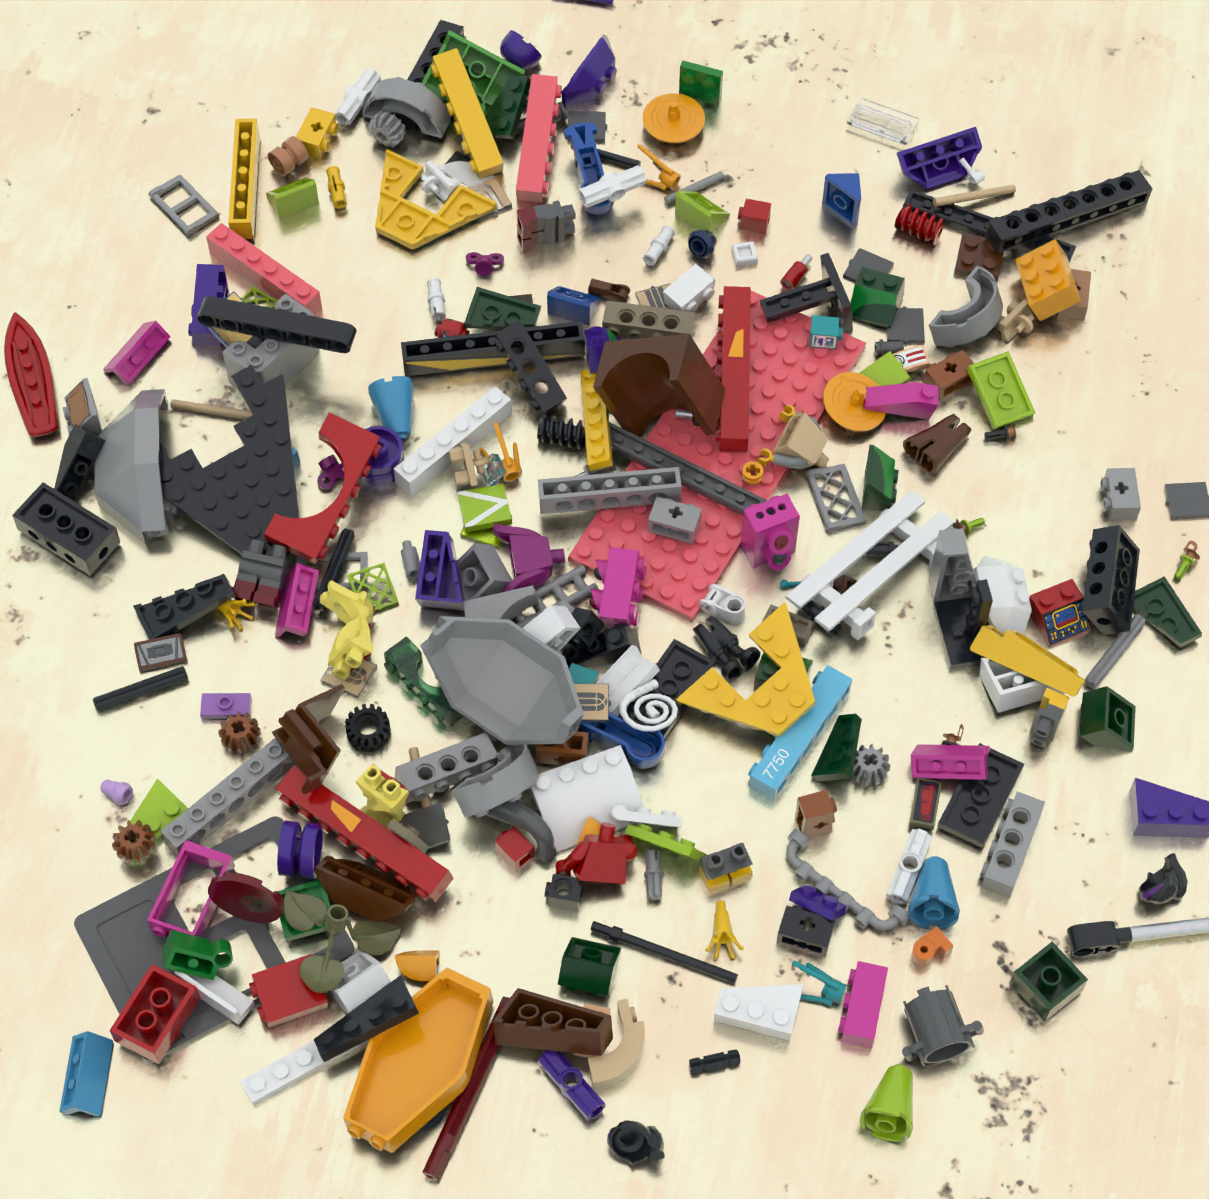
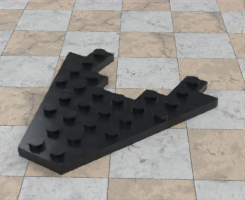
M250 365L231 376L235 386L253 414L233 426L244 446L203 468L192 448L170 459L159 440L160 477L163 498L242 555L243 550L248 551L251 540L254 539L266 543L263 555L270 556L273 544L265 541L264 533L274 514L289 518L300 517L284 376L281 374L262 384L254 368Z

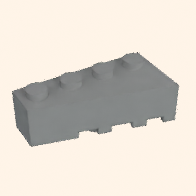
M950 527L939 530L929 575L933 604L935 602L972 597V591L975 590L974 567L964 528L955 529Z

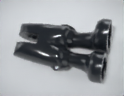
M712 615L705 620L711 632L702 624L693 628L696 637L707 650L708 656L715 661H720L722 664L721 674L727 681L738 679L742 675V668L745 671H749L760 658L761 652L756 647H749L745 650L741 648L737 635L732 634ZM725 650H727L728 652L732 653L733 656L737 659V661H736V660H732V659L726 654V651H725Z

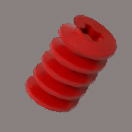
M912 204L902 208L896 217L894 228L901 226L903 232L909 230L910 235L917 233V238L919 239L925 236L926 242L933 240V245H936L942 234L944 218H940L938 222H935L936 215L933 214L928 219V211L919 215L920 208L917 207L912 212Z

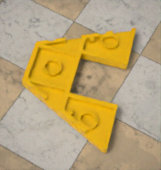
M386 149L383 178L380 187V200L377 209L378 214L375 223L377 233L414 250L497 209V202L462 185L457 187L437 214L404 199L403 197L423 174V166Z
M785 602L748 634L749 638L780 668L772 677L745 700L712 667L676 699L677 703L699 709L704 713L715 714L717 717L732 722L736 721L748 725L756 730L767 731L769 734L778 737L784 734L815 706L814 695Z

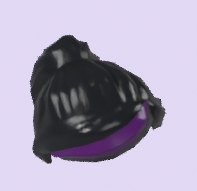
M1175 853L1169 854L1164 858L1163 868L1155 874L1148 872L1146 881L1139 887L1141 900L1153 904H1164L1171 899L1181 900L1185 895L1188 880L1186 872L1179 864Z
M625 1120L611 1128L607 1135L609 1149L617 1157L629 1162L631 1165L637 1162L640 1163L647 1158L652 1161H658L665 1157L662 1133L655 1126H645L638 1121Z

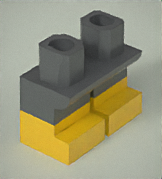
M1046 688L1030 729L1034 733L1030 741L1031 743L1044 748L1048 739H1054L1064 717L1070 697Z
M742 842L701 857L699 872L708 892L729 885L730 881L735 883L753 876V871L750 867L753 863Z

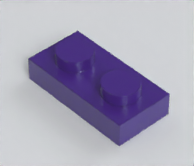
M803 885L791 891L789 901L831 921L843 916L847 905L838 902L837 898L829 895L825 896L817 892L814 887Z

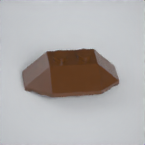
M326 856L314 870L333 903L342 905L347 910H351L375 922L405 913L417 898L408 886L404 887L393 877L357 861L335 859L332 856Z

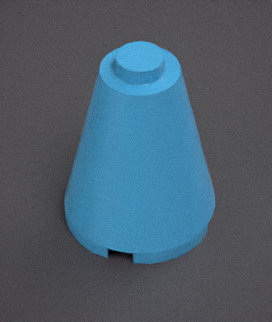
M392 376V381L385 382L384 378L376 380L368 386V394L384 427L391 428L399 435L402 442H405L411 436L414 390L412 379L406 376Z
M932 856L923 862L908 906L910 920L922 928L929 929V925H938L939 929H945L953 926L959 919L960 909L949 865L946 860L938 856Z

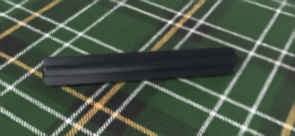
M344 528L340 534L313 602L316 610L324 611L327 608L320 603V596L323 592L328 591V583L331 580L337 583L355 537L354 531Z
M181 666L93 698L95 709L100 711L188 679L185 668Z

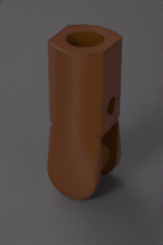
M593 278L588 287V294L626 303V295L631 291L627 285L613 284Z

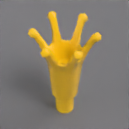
M230 599L218 606L217 609L225 615L229 621L230 628L234 627V621L239 631H242L243 627L237 620L236 615L240 614L253 620L254 617L242 611L241 606H255V603H246V599Z
M719 900L716 902V912L714 914V932L705 951L709 952L713 944L716 943V951L713 958L718 960L721 944H726L730 958L734 959L735 955L731 942L735 943L741 951L744 950V947L739 944L732 931L729 913L726 911V902Z

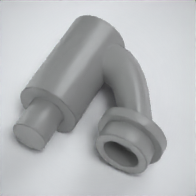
M405 540L402 542L403 549L400 551L407 578L415 579L418 578L420 567L417 548L412 546L410 540Z

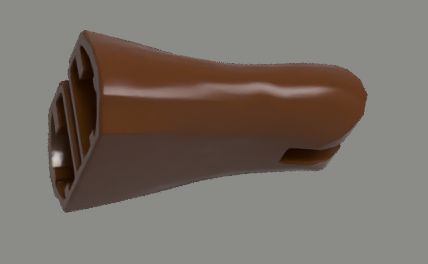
M952 414L930 428L903 441V448L905 453L927 473L935 474L953 451L969 436L972 429L966 423H961L958 426L960 418Z

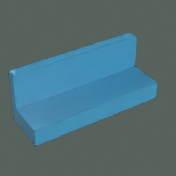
M90 1031L72 1037L59 1112L69 1115L81 1111L94 1116L101 1115L113 1047L112 1039Z

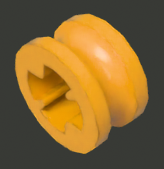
M755 461L746 463L742 470L743 481L749 485L759 484L763 479V466ZM750 471H755L756 476H751Z

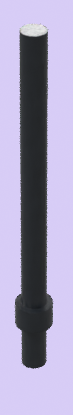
M593 921L591 925V931L609 937L608 940L626 943L733 984L736 983L738 974L628 934L623 932L624 929L620 927H610Z

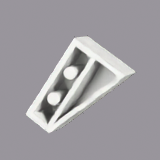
M551 605L545 608L541 614L522 629L559 652L581 628L566 606Z
M981 658L979 676L998 713L1041 701L1046 688L1065 694L995 661Z
M804 984L721 989L714 1013V1021L790 1041Z

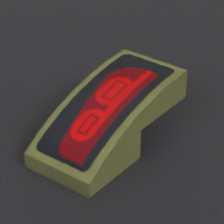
M917 777L909 825L934 830L942 782Z

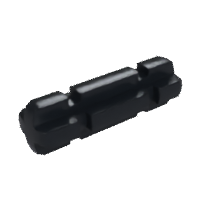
M734 1049L727 1051V1054L720 1052L703 1056V1059L699 1057L691 1058L689 1060V1068L692 1074L702 1073L704 1069L705 1071L725 1068L728 1064L730 1066L739 1065L741 1061L738 1050Z

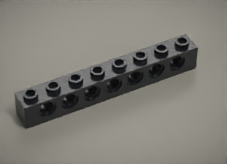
M1140 170L1131 173L1127 172L1122 176L1113 179L1109 178L1104 182L1089 185L1084 189L1071 191L1066 195L1057 198L1053 197L1045 202L1032 204L1021 210H1014L1001 217H994L988 221L984 235L996 253L999 254L1148 202L1153 188Z

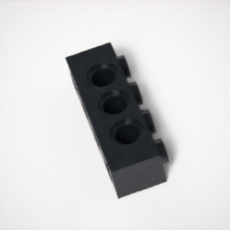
M520 319L496 333L495 337L497 340L494 341L500 353H506L509 358L506 361L507 365L513 373L515 371L521 378L518 382L524 392L529 391L533 398L530 402L536 412L547 413L567 400L566 395ZM519 343L523 346L524 351L521 354H514L511 351V346ZM532 363L536 371L533 374L525 373L523 370L524 364ZM537 383H544L548 391L544 394H539L535 390V385Z

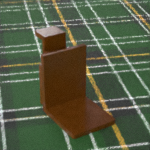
M343 684L299 703L295 710L291 709L285 712L284 716L278 720L282 727L272 731L273 736L308 777L301 789L303 794H307L321 786L341 752L340 748L318 721L331 715L345 689Z

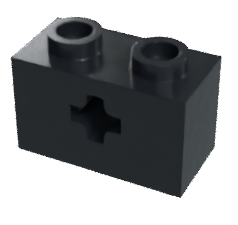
M786 905L777 935V943L826 957L836 920L831 921L819 914L808 912L800 906L791 907Z

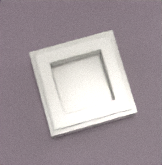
M754 242L732 244L731 250L736 267L758 264Z

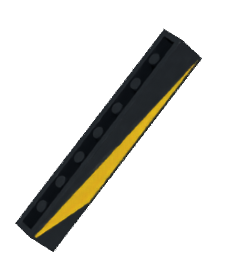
M582 321L525 328L544 360L585 356V337ZM499 331L401 342L405 376L507 365L506 361L509 358L505 352L500 353L494 343L497 340L495 337L496 333ZM515 343L511 346V351L514 354H521L524 348L521 344Z

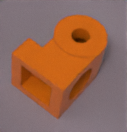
M936 926L914 943L911 954L912 960L917 966L927 967L938 954L943 959L950 955L953 950V944Z

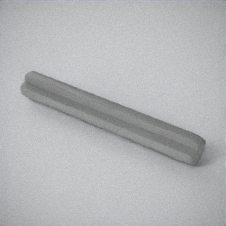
M1139 614L1133 616L1130 631L1121 632L1085 677L1084 683L1087 686L1095 688L1142 629L1146 622L1144 617H1141Z

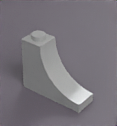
M532 585L463 601L465 617L512 620L523 610L540 604L538 593Z

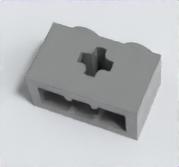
M1107 468L1104 478L1100 480V488L1102 492H1105L1103 508L1105 512H1108L1109 521L1137 520L1141 504L1135 468Z
M656 497L648 518V532L693 544L701 523L702 509L692 504L675 502L670 498Z

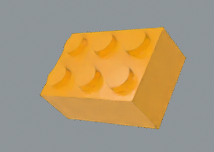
M1056 239L1015 259L1028 304L1040 321L1081 302L1067 255Z

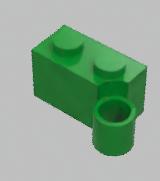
M175 930L170 931L162 950L164 968L214 980L218 968L228 967L233 961L232 947L229 941L219 939L211 945L210 939Z

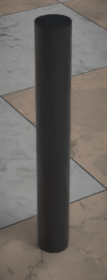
M597 149L600 159L632 168L637 165L640 167L641 165L639 160Z

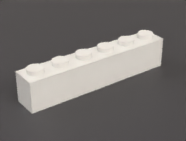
M496 386L397 465L394 468L395 484L410 497H413L452 465L448 453L449 450L459 447V443L462 442L469 444L470 449L473 448L495 429V422L501 425L512 416L511 399Z

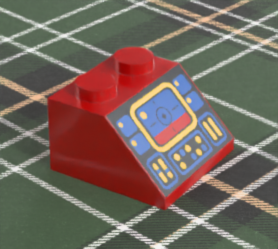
M1073 578L1030 595L1029 600L1032 609L1030 617L1049 648L1092 630L1090 619L1081 609L1084 596Z

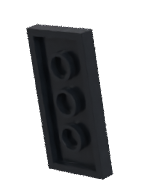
M673 639L656 663L660 671L652 680L655 679L659 687L645 694H662L670 697L676 703L678 708L676 719L669 726L660 730L664 739L687 707V705L678 704L676 699L709 669L714 668L716 662L676 639ZM636 698L635 701L627 706V714L635 723L651 726L659 725L646 724L638 720L634 714V705L639 698ZM650 699L640 705L639 711L646 718H650L646 714V704L654 700L664 702L668 706L669 715L663 722L667 721L672 715L671 705L660 699ZM653 706L660 713V717L663 714V709L659 706Z
M990 748L987 756L988 777L986 780L960 779L937 827L984 848L1025 764Z

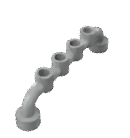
M794 829L787 838L790 843L786 849V856L791 865L796 868L793 872L794 875L803 882H806L808 878L816 883L814 888L817 892L825 896L829 893L837 898L838 902L847 905L846 911L850 909L857 914L854 920L860 926L866 928L870 924L876 929L887 931L895 928L898 924L904 926L910 919L909 914L898 905H894L888 912L890 919H879L873 911L855 901L848 892L839 889L832 880L822 876L815 871L812 865L798 858L796 855L797 848L803 850L809 843V839L797 829Z

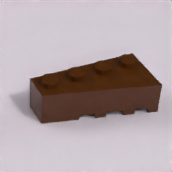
M520 988L515 990L493 1020L495 1045L602 1056L613 1040L611 1015Z

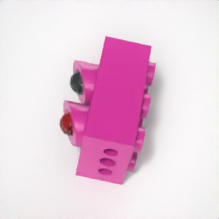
M788 494L773 496L766 502L752 504L744 510L741 549L752 569L768 563L771 569L782 570L789 564L791 554L796 551L800 515Z
M610 547L608 560L595 559L597 567L594 570V576L603 582L604 587L603 590L591 588L592 597L589 600V605L592 609L598 611L599 618L604 624V630L622 623L627 624L633 629L634 626H638L639 622L637 603L642 602L643 589L640 588L641 580L646 578L647 566H644V559L641 558L639 550Z

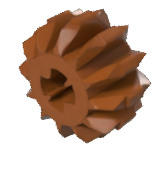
M237 711L235 717L228 714V721H221V729L218 731L222 746H228V750L231 753L238 749V752L242 754L244 748L251 751V744H258V736L261 734L257 719L251 718L248 712L241 716V712Z
M139 819L134 825L129 820L126 827L118 825L120 833H113L112 838L114 842L112 843V848L114 851H117V857L119 859L125 858L127 863H130L135 858L136 862L140 864V857L149 858V851L155 850L153 842L156 839L155 834L151 832L148 824L143 826Z

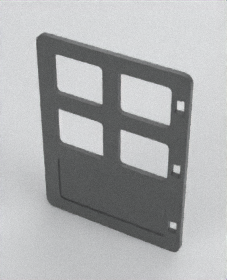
M278 816L270 817L210 849L235 858L268 840H273L278 847L284 821ZM190 861L179 886L208 871H212L218 877L221 871ZM172 868L75 918L74 927L119 1015L152 964L174 975V970L166 969L163 966L162 950L168 936L163 938L153 934L147 922ZM298 868L294 875L296 879L295 884L287 888L316 881L317 879L301 878ZM172 900L162 922L188 930ZM232 916L206 929L202 938L210 939L212 945L216 940H228L245 932L248 934L266 969L286 963L264 923L246 921ZM327 930V931H325V932H326V934H327V936H328V938H329V937H330V933H329L328 930ZM346 930L335 935L329 960L343 962L354 954V944ZM327 947L312 955H326ZM248 988L241 993L248 996L251 994V990ZM258 997L253 1000L255 1005L252 1009L261 1005ZM200 999L180 1030L184 1037L172 1043L165 1055L228 1023L231 1019ZM140 1055L141 1058H142L144 1061H146V1062H153V1061H151V1060L145 1058L144 1056Z

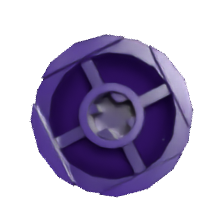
M510 30L501 41L500 54L504 60L528 71L538 64L542 55L530 42L526 43L522 40L523 36Z

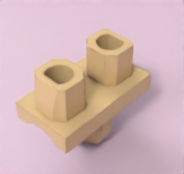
M1024 299L1020 304L1012 301L1006 309L1007 316L1001 315L999 321L994 326L996 330L1001 332L1002 340L1007 342L1021 331L1029 333L1033 329L1032 321L1034 317L1030 312L1028 300Z
M466 442L459 443V447L448 451L451 463L463 461L465 468L453 472L455 483L457 485L469 484L470 486H476L478 483L474 466H476L478 474L484 473L483 464L488 463L489 459L488 457H481L480 450L473 451L474 459H472L469 444Z

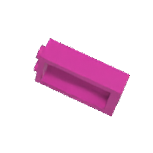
M185 840L147 919L151 932L163 938L168 936L171 930L202 937L217 906L210 897H208L192 932L162 922L190 861L221 871L218 877H222L227 872H233L235 868L231 855Z

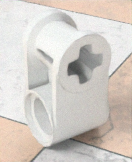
M711 584L706 597L698 603L701 606L700 609L706 614L717 617L730 625L741 624L745 619L744 599L725 590L720 585Z

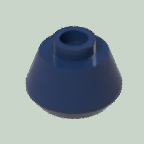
M696 230L689 235L688 247L694 256L700 259H707L713 254L717 240L712 232Z

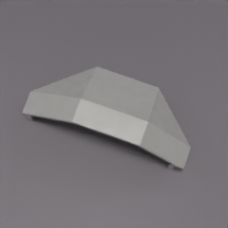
M165 389L142 390L104 428L99 436L105 442L95 460V496L98 506L145 544L146 536L159 537L169 534L164 514L159 467V410L168 409Z
M439 616L436 628L420 647L453 709L506 745L564 744L578 731L584 713L563 655L509 619Z

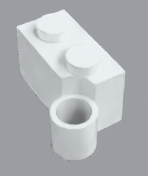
M695 264L663 291L664 303L674 310L695 312L701 303L709 300L714 295L715 279Z

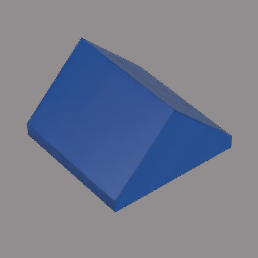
M859 173L827 174L824 181L822 204L854 228L858 226L861 205Z
M557 286L547 293V314L573 322L582 321V324L590 326L601 297Z

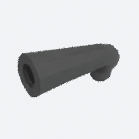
M518 800L513 802L506 801L489 809L490 812L486 816L523 829L534 837L538 845L535 856L539 860L550 862L554 859L557 850L554 846L552 831L536 812Z

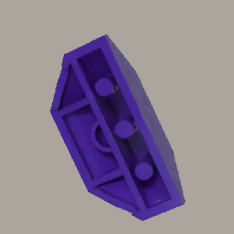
M603 35L573 74L569 83L562 90V104L564 107L595 101L599 94L604 93L607 83L615 78L617 68H615V56L608 36Z
M975 126L897 152L896 154L902 173L923 188L928 189L967 176L968 173L959 160L964 157L970 167H972L978 153L982 149V144Z

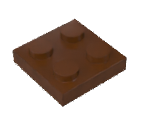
M962 233L954 273L969 276L974 268L979 266L988 270L994 276L995 281H998L1004 252L997 254L986 237Z

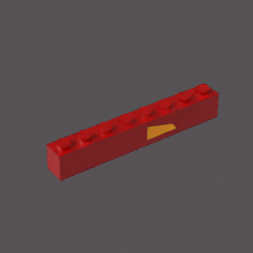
M724 286L723 295H719L718 309H723L722 314L718 313V327H722V332H718L717 346H722V351H717V365H721V370H717V377L725 388L718 418L720 428L716 427L715 441L720 442V451L747 452L751 287Z
M294 765L275 788L280 795L279 800L289 808L295 806L299 809L298 813L308 821L312 818L318 824H322L325 833L333 832L336 834V839L346 847L349 845L355 847V852L363 859L368 860L370 857L376 862L375 866L386 874L390 871L396 875L394 879L404 887H407L408 884L415 888L414 893L426 901L430 898L435 903L454 879L447 868L321 784L319 788L303 794L301 789L308 777L302 770Z

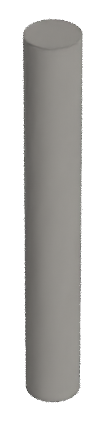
M719 171L678 191H699L723 180L724 174L722 171ZM677 191L664 197L667 205L675 202Z

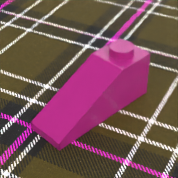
M914 382L866 387L865 410L929 420L939 406L938 386Z

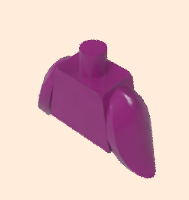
M494 524L492 533L500 541L508 544L514 578L503 592L532 585L537 589L544 585L549 577L552 576L554 563L565 562L564 549L550 550L549 540L546 536H541L536 531L528 528Z

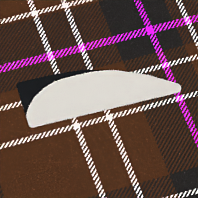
M458 151L444 164L447 168L448 176L456 177L468 187L482 186L483 184L481 183L495 178L491 175L479 179L477 173L473 174L469 165L471 158ZM486 184L483 187L489 189L491 186ZM481 187L475 189L477 192L481 193Z

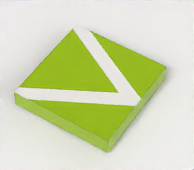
M504 484L458 492L466 532L493 528L494 524H512Z

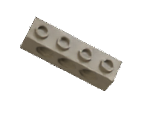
M607 300L602 328H607L617 337L626 339L690 334L693 339L696 313Z

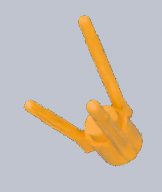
M638 144L637 147L662 169L658 176V179L661 180L660 183L646 179V184L658 187L663 191L667 187L673 190L678 185L681 175L667 167L641 144Z
M495 422L494 427L504 455L501 463L505 473L501 478L505 482L514 481L520 477L522 472L517 443H513V460V458L509 457L498 423ZM483 447L479 448L482 455L488 457V463L491 464L493 462L492 458ZM493 463L491 467H496V470L498 471V474L496 475L498 477L501 471V466L498 467L495 463Z

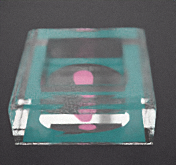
M492 453L488 457L489 462L483 464L484 473L482 475L487 486H494L506 473L499 455Z

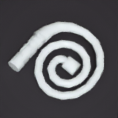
M655 679L645 683L643 686L637 687V689L630 690L624 695L619 704L620 715L634 729L650 732L658 731L669 726L677 717L678 708L675 701L670 697L662 694L645 695L659 687ZM636 698H639L634 705V714L638 720L646 724L659 725L645 726L635 723L627 714V706L635 701ZM650 699H660L671 705L672 715L667 721L663 722L669 715L668 706L664 702L654 700L646 704V714L650 717L646 718L639 711L640 705ZM653 706H659L663 709V714L660 717V713Z

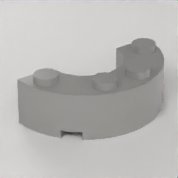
M402 77L388 78L378 82L363 108V116L371 119L380 111L403 114L415 121L422 133L438 138L443 137L452 120L447 111L446 104L438 96L427 89L424 84L420 82L415 83Z
M976 266L965 279L971 299L966 305L950 311L940 310L928 326L935 345L951 348L969 343L986 336L997 324L1003 312V302L995 278L988 270Z
M526 744L507 745L496 754L499 760L496 766L484 773L465 779L452 790L464 817L475 815L476 818L482 817L490 812L489 809L506 801L513 802L522 797L521 792L537 784L536 779L539 776V770Z

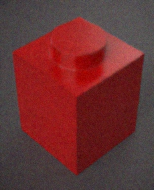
M746 198L744 207L740 206L737 219L741 220L740 229L766 234L771 217L772 203Z
M514 826L509 831L501 832L496 838V853L515 872L519 871L535 857L534 846Z

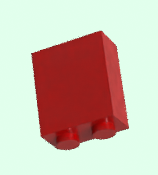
M312 954L251 974L253 982L249 983L253 998H259L261 1007H258L257 1011L261 1023L266 1021L268 1028L328 1008L325 993L312 991L300 976L301 963L307 957L312 956Z

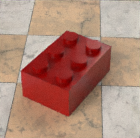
M152 964L109 1030L114 1041L160 1064L201 999L196 986Z

